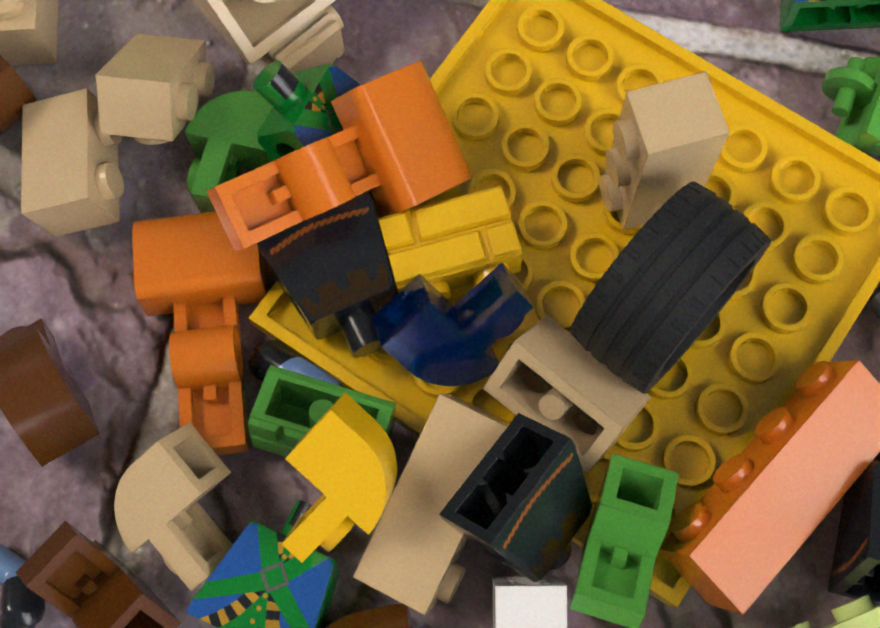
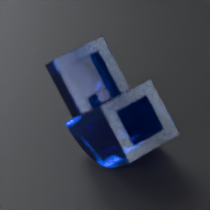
M500 263L455 305L448 301L419 274L372 318L382 348L409 372L421 380L432 384L460 386L477 382L493 374L499 365V361L491 345L499 338L513 333L522 323L524 316L534 306L518 278L503 263Z

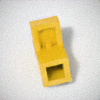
M346 392L301 438L285 458L323 494L297 520L282 545L303 563L319 545L327 552H330L346 536L355 523L369 535L378 523L392 495L397 478V460L392 442L382 426Z

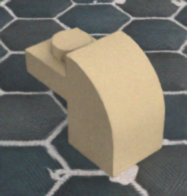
M191 422L158 440L130 465L118 483L114 501L116 524L122 540L131 554L150 541L162 555L166 566L180 577L190 591L195 589L213 573L232 547L231 542L198 503L202 497L231 472Z

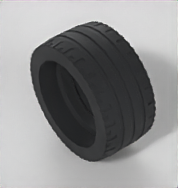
M695 181L690 182L671 196L653 214L621 251L615 261H613L580 308L572 323L570 333L586 351H590L591 355L601 364L607 365V368L617 377H621L623 382L645 394L675 365L722 310L764 255L771 243V239L755 223H751L744 214L734 210L733 206L723 198L717 197L715 192Z

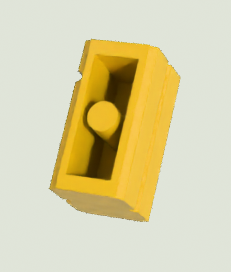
M501 185L377 218L400 304L413 301L414 306L419 308L434 306L448 300L451 297V290L475 284L478 291L497 289L511 282L513 279L512 274L521 270L522 249Z

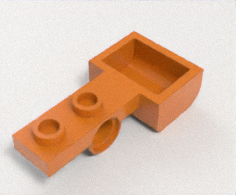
M422 60L360 85L332 100V106L342 125L343 131L311 143L206 191L235 252L304 220L335 208L368 190H371L384 217L416 206L473 177Z
M216 211L134 221L132 227V247L136 298L148 317L174 313L175 332L170 334L169 355L173 379L178 388L180 428L191 422L217 455L248 452L250 447L239 305L259 303L268 293L266 262L260 248L255 243L235 252Z

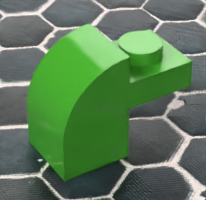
M234 91L212 99L196 112L194 119L189 122L185 130V135L196 156L188 172L187 190L191 194L200 213L215 211L206 192L207 190L238 177L241 168L254 170L272 162V159L258 143L257 132L273 107L257 91Z
M612 453L577 569L579 572L570 610L628 628L640 627L645 616L655 559L670 525L679 473Z

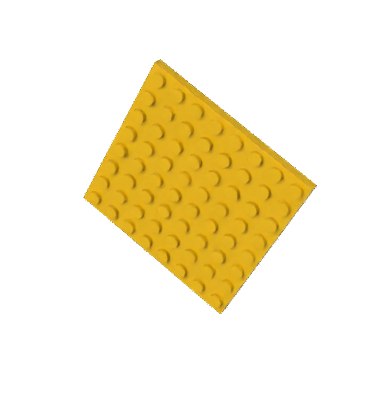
M489 0L430 78L473 177L406 210L501 185L522 249L520 272L513 273L512 281L497 289L478 291L475 284L451 290V297L448 300L430 307H415L413 301L400 304L397 297V306L377 315L388 343L380 350L359 358L352 356L342 331L324 339L316 340L277 281L250 315L249 320L254 327L273 340L281 341L306 360L323 369L339 381L343 387L396 403L394 421L417 437H420L439 394H452L511 423L516 415L485 391L483 387L513 342L547 315L570 333L575 317L595 285L630 240L644 226L641 225L623 230L617 211H607L599 186V177L605 174L607 167L606 150L612 148L614 140L613 122L620 118L626 92L706 71L728 127L729 135L705 187L715 192L717 197H721L731 204L734 210L744 214L751 223H755L771 239V243L754 269L722 310L675 365L647 392L651 398L618 441L588 474L583 471L592 509L589 517L571 540L583 548L612 453L679 473L670 519L671 525L673 519L684 508L693 503H698L713 486V476L716 470L729 458L741 454L756 437L754 431L759 421L772 410L782 407L797 390L795 383L798 377L817 362L831 361L880 282V162L603 0ZM371 190L362 193L369 192L377 218L383 217ZM670 525L663 541L671 534ZM659 551L655 559L649 593L670 608L675 609L679 606L691 585Z

